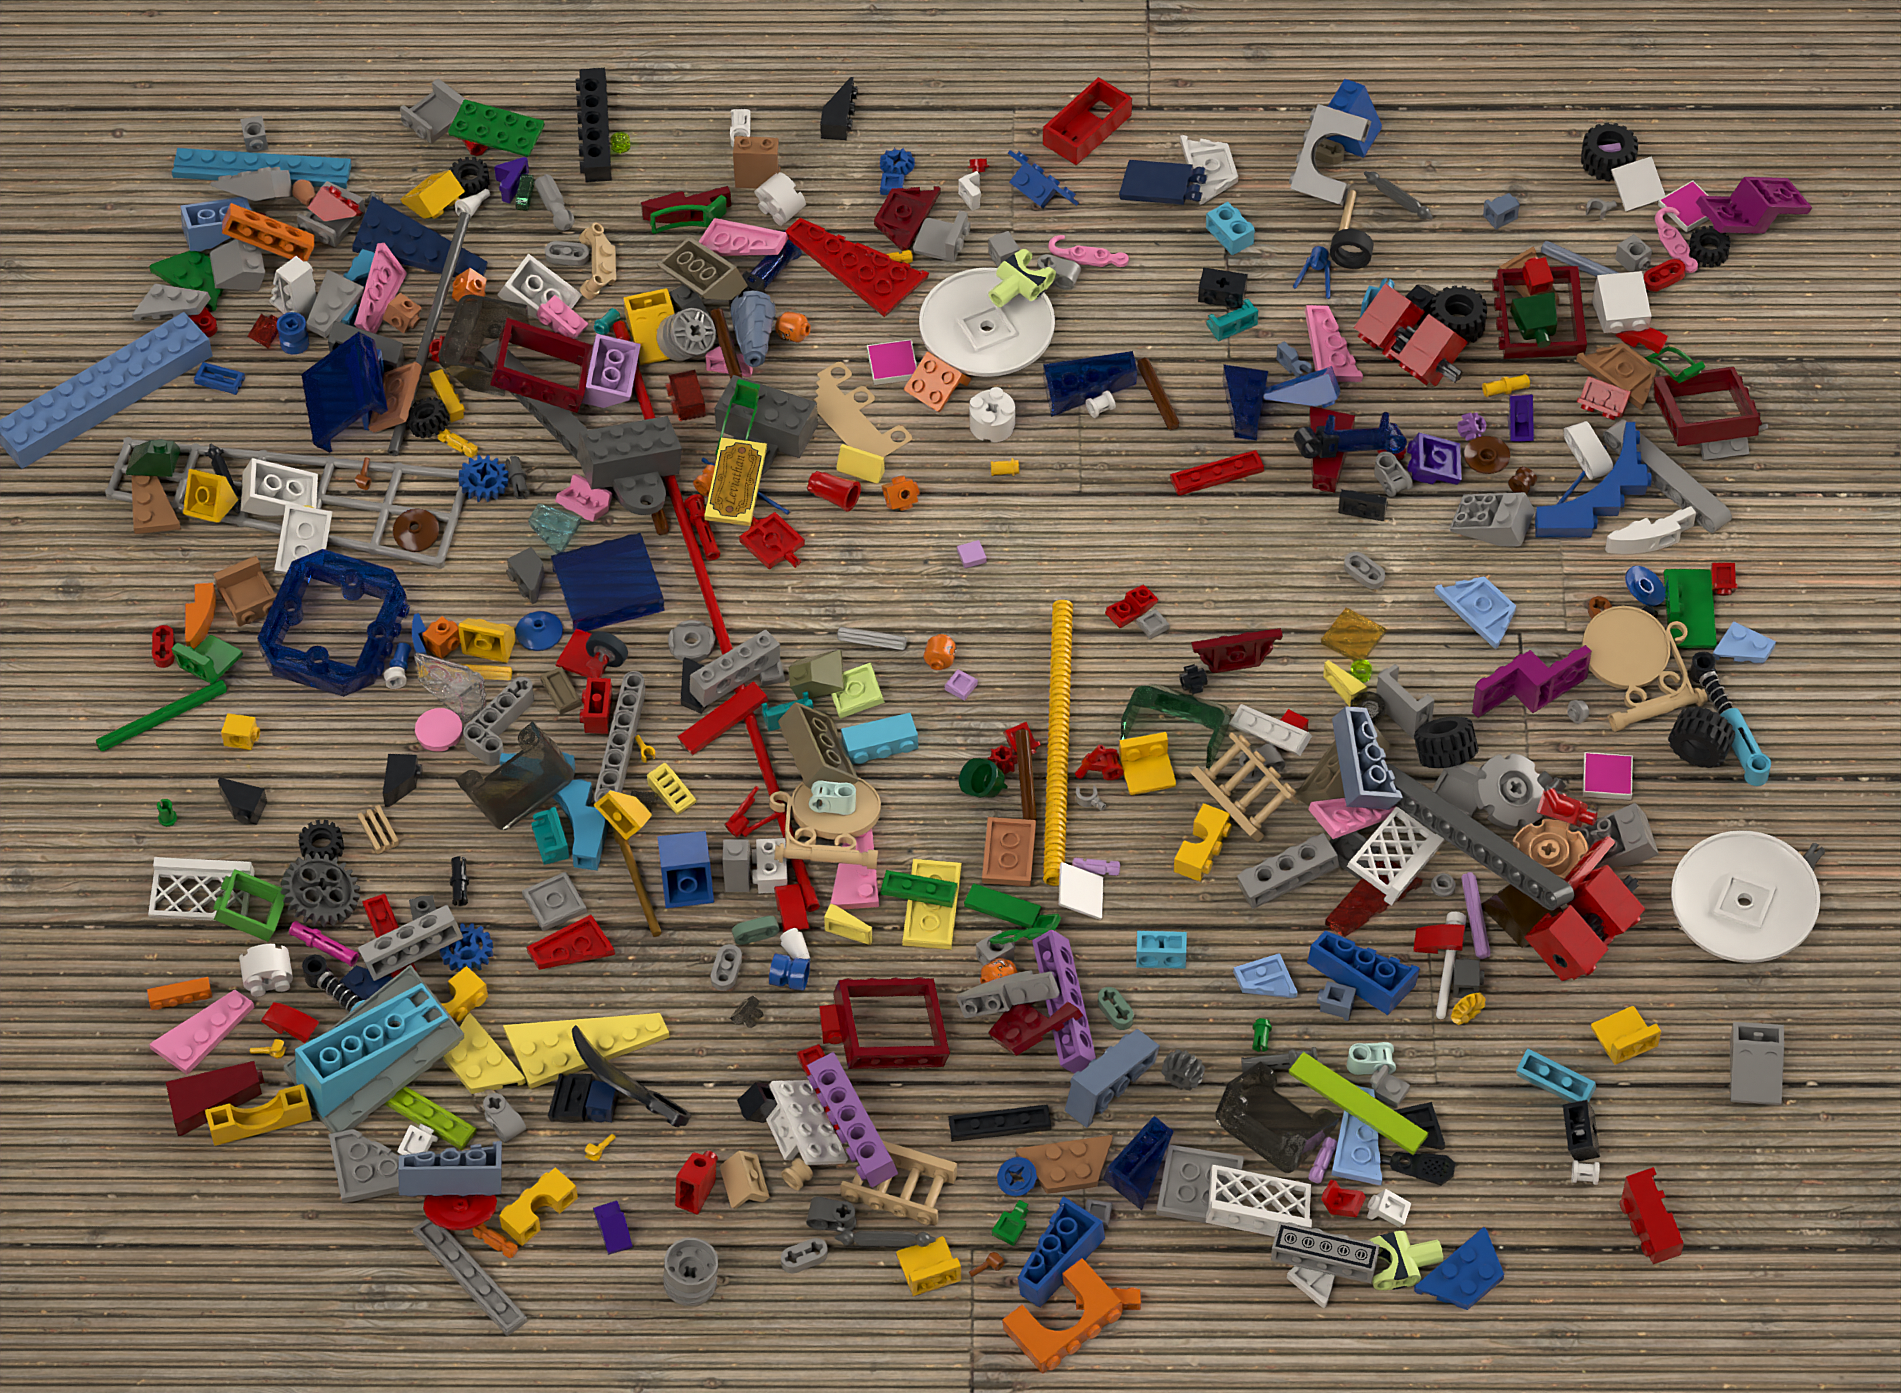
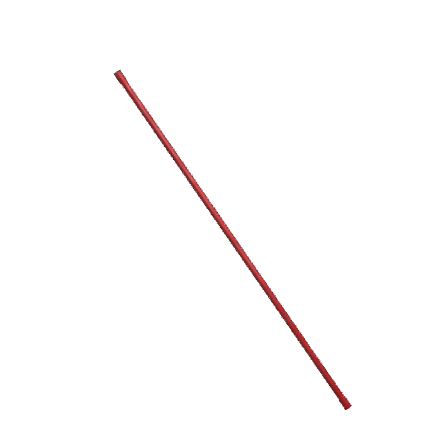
M624 321L615 322L612 327L616 338L630 341L626 323ZM637 363L633 387L644 420L653 419L656 417ZM675 475L664 476L722 655H724L733 648ZM744 683L734 689L735 694L745 688ZM753 711L744 718V722L770 797L773 793L779 792L780 789ZM777 800V801H775L776 803H779V804H783V803H784L783 800ZM787 810L786 813L777 817L783 838H785ZM790 822L789 832L791 836L794 838L795 834ZM790 859L802 893L805 909L807 912L816 911L820 905L815 890L811 885L803 859Z

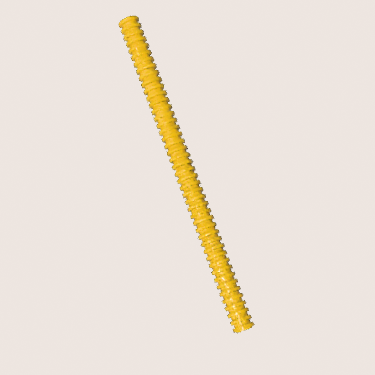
M1057 600L1052 605L1046 819L1044 832L1045 850L1043 864V881L1051 886L1059 885L1060 863H1065L1066 855L1065 837L1073 604L1068 600Z

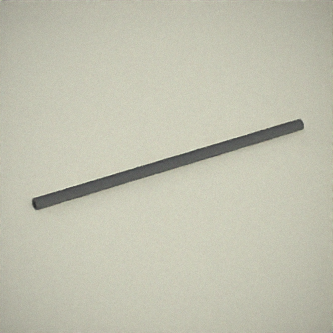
M461 212L416 356L415 362L420 364L422 369L414 392V399L410 406L412 408L430 353L429 346L434 340L471 218L470 214L466 212ZM407 422L395 425L387 451L389 455H399L408 425Z

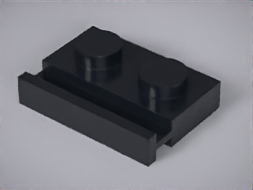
M559 1074L548 1113V1118L551 1122H555V1120H561V1122L585 1121L587 1113L586 1103L592 1080H596L593 1074H569V1076Z

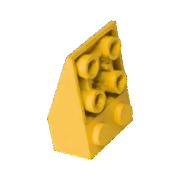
M665 288L623 297L625 316L634 343L641 344L638 355L640 365L670 359L663 354L657 342V329L660 323L666 317L674 314L668 289Z

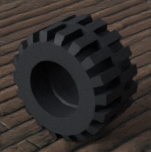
M1607 122L1604 125L1597 124L1595 128L1591 127L1583 139L1581 152L1583 169L1589 171L1588 174L1591 177L1596 176L1598 180L1605 179L1608 182L1614 180L1611 169L1635 162L1637 159L1638 139L1636 136H1633L1634 132L1627 130V127L1624 125L1618 126V123L1609 124ZM1620 143L1621 150L1610 153L1603 151L1598 146Z
M1454 285L1450 289L1448 287L1443 288V292L1438 291L1436 297L1432 299L1430 315L1468 342L1466 345H1469L1470 341L1472 343L1476 342L1477 337L1481 338L1483 331H1485L1487 318L1486 300L1482 299L1480 293H1475V289H1466L1467 286L1457 287V285ZM1458 314V315H1463V316H1465V317H1455V316H1452V315Z
M1688 707L1679 713L1669 734L1668 741L1670 742V748L1682 760L1698 767L1712 768L1713 766L1718 767L1724 762L1735 739V731L1732 729L1733 726L1727 722L1728 720L1721 717L1717 712L1710 711L1707 708Z
M1453 716L1435 719L1422 725L1414 733L1419 761L1424 767L1437 769L1454 767L1469 761L1479 751L1473 723L1465 717Z

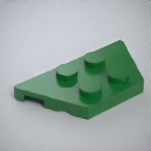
M189 250L149 266L151 273L174 287L208 292L211 299L205 307L213 312L216 311L219 296L222 295L223 289L215 288L211 260L208 256L200 251Z

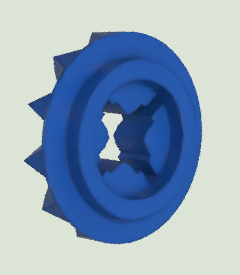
M894 147L892 151L886 150L885 154L880 157V168L884 173L902 174L905 176L915 166V159L912 157L911 152H906L904 148L896 150ZM897 159H901V162L898 161L897 164H895L894 166V161H896Z
M1014 1157L1002 1164L997 1174V1182L1000 1189L1006 1195L1008 1194L1013 1197L1027 1195L1029 1190L1034 1189L1035 1181L1038 1179L1035 1166L1023 1157ZM1022 1172L1021 1176L1024 1182L1016 1181L1014 1183L1015 1180L1010 1173L1019 1175Z

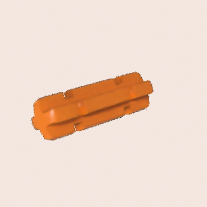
M485 1224L473 1228L472 1231L475 1237L480 1240L484 1239L483 1242L495 1250L503 1251L502 1254L506 1257L513 1258L517 1253L518 1248L516 1244L511 1241L507 1242V1238L493 1229H487L488 1226Z

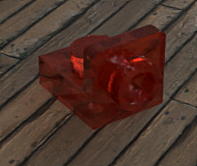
M260 314L247 337L268 349L278 334L277 321L279 318L270 314L269 318Z

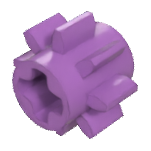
M1470 412L1463 414V420L1458 422V432L1461 437L1466 438V441L1481 437V433L1486 430V422L1482 416H1478V413L1472 414Z

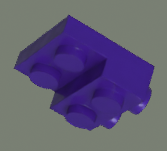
M1418 432L1413 440L1409 441L1407 453L1411 454V459L1409 460L1407 471L1412 473L1413 480L1432 485L1436 480L1455 485L1460 483L1462 480L1460 443Z

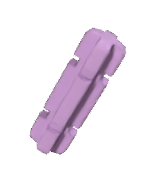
M1074 858L1072 866L1093 874L1105 875L1106 872H1109V875L1117 876L1120 872V862L1118 861L1106 863V860L1087 859V861H1083V858Z
M1330 1137L1324 1139L1322 1148H1320L1313 1164L1314 1166L1309 1173V1180L1317 1184L1322 1182L1324 1173L1333 1157L1332 1154L1337 1148V1141Z

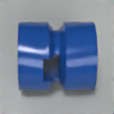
M289 312L279 317L277 330L282 350L291 355H297L307 350L310 341L305 318L296 312Z
M775 953L770 967L769 984L784 987L788 984L790 989L804 991L810 972V960L798 957L791 960L788 955Z

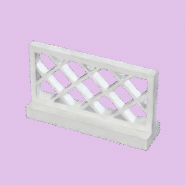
M1396 807L1351 859L1347 867L1386 894L1384 901L1392 906L1439 850L1445 839L1438 834H1434L1399 807ZM1398 817L1401 819L1405 826H1396L1394 818ZM1382 832H1392L1393 840H1384ZM1398 833H1407L1409 840H1400ZM1414 833H1420L1427 839L1425 841H1416ZM1370 846H1380L1382 854H1372ZM1386 846L1396 847L1397 854H1388ZM1402 847H1411L1413 855H1404ZM1358 860H1368L1370 868H1363L1356 862ZM1374 860L1384 861L1386 868H1376ZM1390 861H1400L1402 869H1392ZM1378 875H1388L1390 883L1386 885L1379 879Z
M154 857V877L148 915L153 918L213 920L216 911L206 913L203 907L211 900L216 901V897L224 890L219 887L211 893L205 885L211 880H219L223 883L225 876L230 877L234 869L254 876L255 871L252 863ZM160 877H168L174 881L164 891L159 886ZM188 878L195 879L199 884L187 892L181 884ZM179 887L185 895L174 903L168 894ZM203 888L209 896L198 904L192 895ZM232 890L231 895L233 897L228 900L226 909L238 901L242 906L241 915L247 917L250 894L242 890L236 894ZM164 897L171 904L164 911L155 910L156 903ZM189 898L195 907L189 912H182L178 906Z
M1212 1165L1206 1223L1274 1237L1279 1222H1291L1300 1227L1311 1229V1184ZM1217 1174L1226 1176L1231 1182L1223 1185L1217 1179ZM1243 1180L1251 1181L1255 1187L1248 1190L1241 1182ZM1236 1186L1242 1195L1235 1198L1228 1189ZM1266 1186H1275L1280 1192L1272 1195ZM1292 1190L1304 1192V1197L1297 1200L1290 1192ZM1260 1191L1267 1200L1260 1203L1253 1194ZM1222 1193L1230 1202L1218 1201L1216 1196ZM1285 1196L1291 1202V1205L1285 1208L1277 1199ZM1247 1198L1254 1207L1243 1206L1240 1202ZM1272 1203L1279 1212L1267 1211L1265 1206ZM1296 1208L1303 1215V1218L1292 1216L1289 1212Z

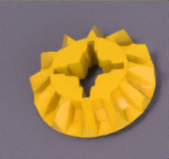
M1481 993L1465 996L1454 1006L1450 1016L1451 1020L1457 1025L1468 1023L1469 1020L1474 1019L1477 1014L1481 1013V1009L1485 1007L1486 998Z

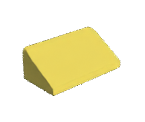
M842 444L837 461V471L877 484L885 472L884 457Z

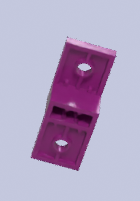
M1743 177L1730 197L1700 196L1696 201V204L1701 208L1702 214L1709 218L1715 230L1720 233L1764 234L1778 214H1808L1812 209L1811 205L1788 178Z
M1584 645L1578 650L1574 649L1563 660L1554 662L1549 668L1531 650L1517 655L1512 662L1506 666H1500L1492 675L1487 678H1481L1476 683L1472 713L1479 718L1514 695L1532 713H1535L1587 679L1592 651Z

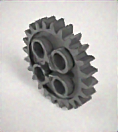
M318 853L315 854L313 859L309 854H306L304 860L298 857L295 863H290L289 868L285 870L280 884L283 886L280 893L285 895L283 902L290 903L288 911L296 910L294 917L303 915L304 923L308 919L312 920L313 926L317 924V921H320L323 927L326 926L328 921L332 926H335L337 920L343 923L345 918H349L352 912L355 911L360 898L358 894L360 886L355 885L358 878L350 877L353 870L345 871L346 863L338 865V858L335 857L330 861L328 854H325L323 859H320Z

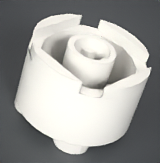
M781 172L770 177L754 191L760 201L758 204L760 210L764 214L770 213L779 226H782L806 206V201L801 191L797 194L793 189L796 186L795 183Z
M994 387L991 390L982 391L971 398L969 407L970 430L976 438L982 441L984 438L991 440V442H1000L1011 436L1015 426V403L1007 393L1003 392L1001 388Z
M262 944L247 949L248 954L244 957L243 954L240 955L243 985L245 989L251 991L252 996H262L268 990L276 989L278 992H284L290 989L293 976L289 951L285 946H282V949L275 948V944Z

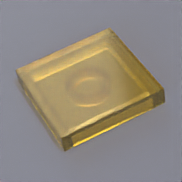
M1346 607L1321 638V644L1361 665L1385 635L1386 628Z

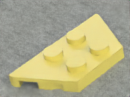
M469 1013L459 1027L464 1033V1039L460 1041L458 1046L443 1056L444 1062L471 1094L484 1092L488 1089H503V1085L518 1083V1086L525 1084V1077L472 1014Z

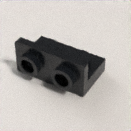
M1341 489L1338 513L1384 521L1388 506L1387 497Z

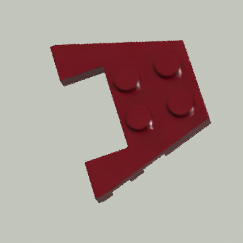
M1036 1001L1012 1005L1009 1011H1005L988 1034L993 1041L1017 1056L1043 1041L1042 1036L1049 1031L1055 1030L1058 1032L1065 1027L1063 1023L1071 1018H1074L1075 1021L1083 1016L1080 1009L1070 1002H1066L1053 1015L1047 1018L1031 1007Z

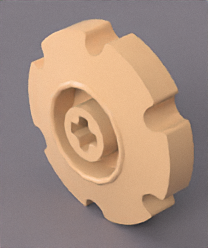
M1544 819L1539 826H1534L1530 823L1523 827L1513 839L1514 847L1562 879L1567 876L1588 851L1587 842L1580 831L1571 832L1569 823L1556 819Z

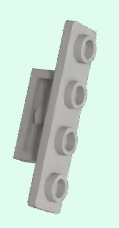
M1768 424L1759 426V432L1768 429ZM1747 437L1700 444L1703 461L1750 454Z

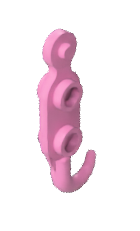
M1673 207L1661 208L1655 214V223L1658 227L1660 242L1673 259L1681 260L1685 264L1686 273H1694L1698 269V263L1695 259L1689 257V245L1675 227H1672L1663 220V216L1666 213H1674L1678 216L1680 214L1679 211Z
M1064 235L1054 236L1048 243V248L1053 255L1066 258L1077 264L1104 267L1112 263L1117 267H1124L1129 262L1127 254L1123 252L1111 254L1104 248L1080 245L1067 249L1057 248L1055 243L1059 240H1064Z

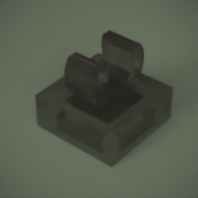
M631 790V796L636 797L642 804H645L648 811L652 813L653 807L651 803H657L658 794Z
M753 995L743 1000L730 1019L736 1025L744 1021L747 1027H754L756 1023L751 1019V1015L758 1019L764 1015L760 1009L756 1008L760 1001Z

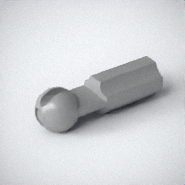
M547 174L538 177L534 183L547 210L551 211L554 215V226L559 230H569L575 222L574 215L571 211L565 209L564 198L551 175Z

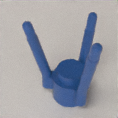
M1317 246L1312 249L1310 257H1307L1306 263L1293 285L1294 289L1298 287L1309 266L1315 270L1325 268L1326 298L1330 299L1331 261L1328 260L1329 251L1326 248Z

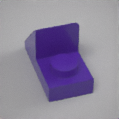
M525 157L494 167L496 181L501 182L499 191L501 192L503 202L511 204L529 174L528 159Z
M1533 394L1509 395V415H1507L1510 441H1534Z
M618 1201L593 1207L608 1255L633 1248L625 1215L621 1212Z

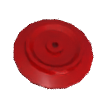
M483 1194L467 1196L427 1195L424 1200L423 1210L427 1219L436 1226L449 1230H467L483 1224L496 1212L497 1199L495 1194L491 1196Z

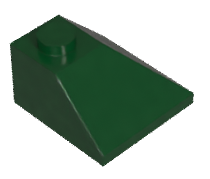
M163 439L150 440L136 445L133 449L126 475L172 477L181 452L180 447L174 441Z

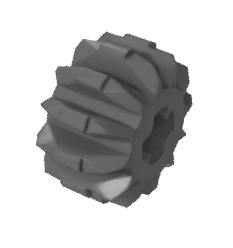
M1176 1049L1166 1056L1161 1073L1165 1076L1166 1081L1172 1083V1086L1175 1085L1180 1090L1185 1088L1191 1091L1192 1088L1200 1085L1205 1067L1202 1065V1060L1197 1059L1195 1054L1191 1055L1187 1050L1182 1052Z

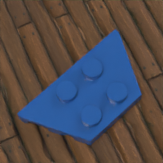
M1485 1227L1480 1229L1416 1284L1414 1292L1420 1295L1423 1292L1436 1296L1438 1301L1453 1303L1456 1307L1465 1310L1470 1309L1504 1279V1272L1487 1229Z

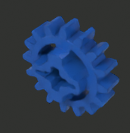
M477 455V460L475 461L470 457L469 465L463 463L462 470H459V486H462V493L469 492V499L476 496L477 502H480L482 498L489 502L491 496L498 499V492L501 494L505 493V487H508V471L505 470L504 463L498 465V458L491 461L490 455H487L485 459Z
M461 923L460 931L463 938L439 949L440 956L443 958V964H449L451 971L458 968L460 972L466 966L471 971L475 967L480 971L482 970L481 964L488 965V957H493V942L490 940L489 932L484 933L482 926L474 929V923H471L469 928H465V925ZM479 943L483 945L482 950L479 948ZM451 947H452L453 950H454V954H453V955H452V953L450 952Z

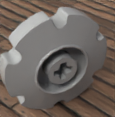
M1511 753L1504 759L1499 754L1484 763L1477 772L1480 779L1473 784L1476 804L1480 810L1485 809L1488 812L1489 816L1487 819L1503 829L1512 830L1517 825L1523 828L1530 823L1534 824L1543 816L1536 811L1544 789L1537 781L1540 774L1535 772V764L1528 758Z

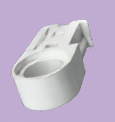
M748 109L731 110L732 127H730V142L732 147H734L735 136L750 137L751 114Z

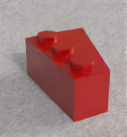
M1654 1167L1626 1176L1622 1198L1619 1201L1622 1212L1627 1214L1630 1219L1633 1234L1635 1236L1638 1235L1641 1240V1248L1646 1257L1649 1256L1653 1265L1680 1256L1684 1244L1672 1212H1667L1661 1200L1666 1196L1663 1190L1658 1191L1654 1176L1657 1173Z

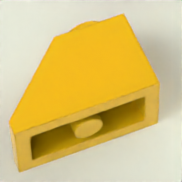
M611 790L594 803V807L625 840L640 830L652 816L636 797Z

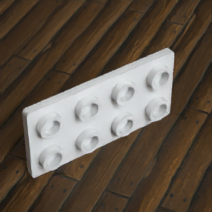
M809 1080L772 1081L769 1087L775 1097L777 1106L766 1120L784 1160H793L797 1153L800 1152L806 1165L845 1164L848 1158Z

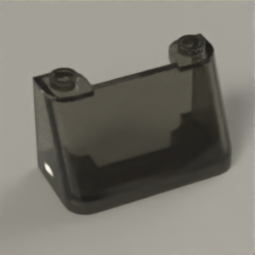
M534 722L523 728L518 735V743L522 750L487 777L483 778L476 770H468L455 779L465 794L499 830H508L569 785L574 777L572 767L557 744Z
M1260 1061L1227 1084L1216 1110V1121L1220 1127L1279 1170L1291 1173L1335 1129L1339 1117L1324 1108L1317 1110L1310 1117L1274 1091L1277 1084L1276 1074L1271 1068Z

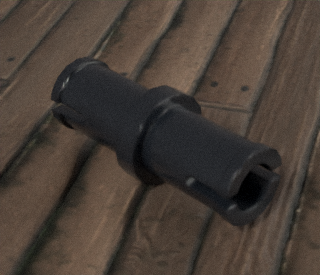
M461 856L451 859L452 877H450V886H452V904L454 906L457 905V901L458 906L468 904L467 886L469 885V877L466 875L467 860L465 857H462L461 862Z

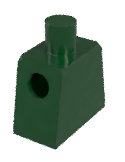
M1555 293L1512 299L1510 313L1523 339H1536L1537 346L1540 348L1549 346L1551 344L1549 336L1555 335L1557 329Z

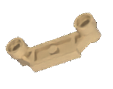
M596 222L589 228H586L579 236L582 244L592 248V278L586 280L580 287L581 294L590 300L594 299L607 284L612 285L616 281L615 246L611 245L603 234L604 229L602 225Z

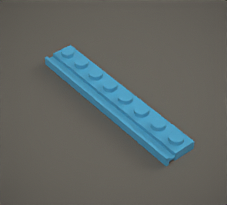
M177 148L172 176L173 178L218 181L220 176L238 175L240 172H253L266 167H280V170H289L291 185L303 179L311 182L313 187H322L328 181L336 186L347 189V181L352 164L351 159Z

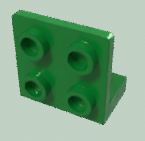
M209 635L195 649L180 643H176L171 648L179 668L210 684L219 679L243 656L242 650L213 635Z

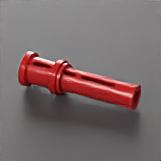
M695 494L688 497L684 501V505L689 509L691 515L690 522L696 526L706 559L709 561L716 560L720 557V551L709 521L705 520V499L702 495Z

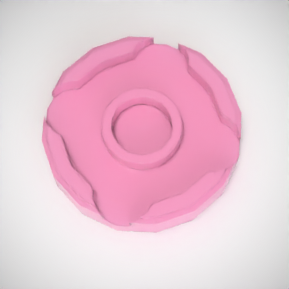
M434 708L426 711L418 718L415 724V735L421 746L434 752L445 751L452 745L455 746L459 743L463 735V726L460 717L452 710Z

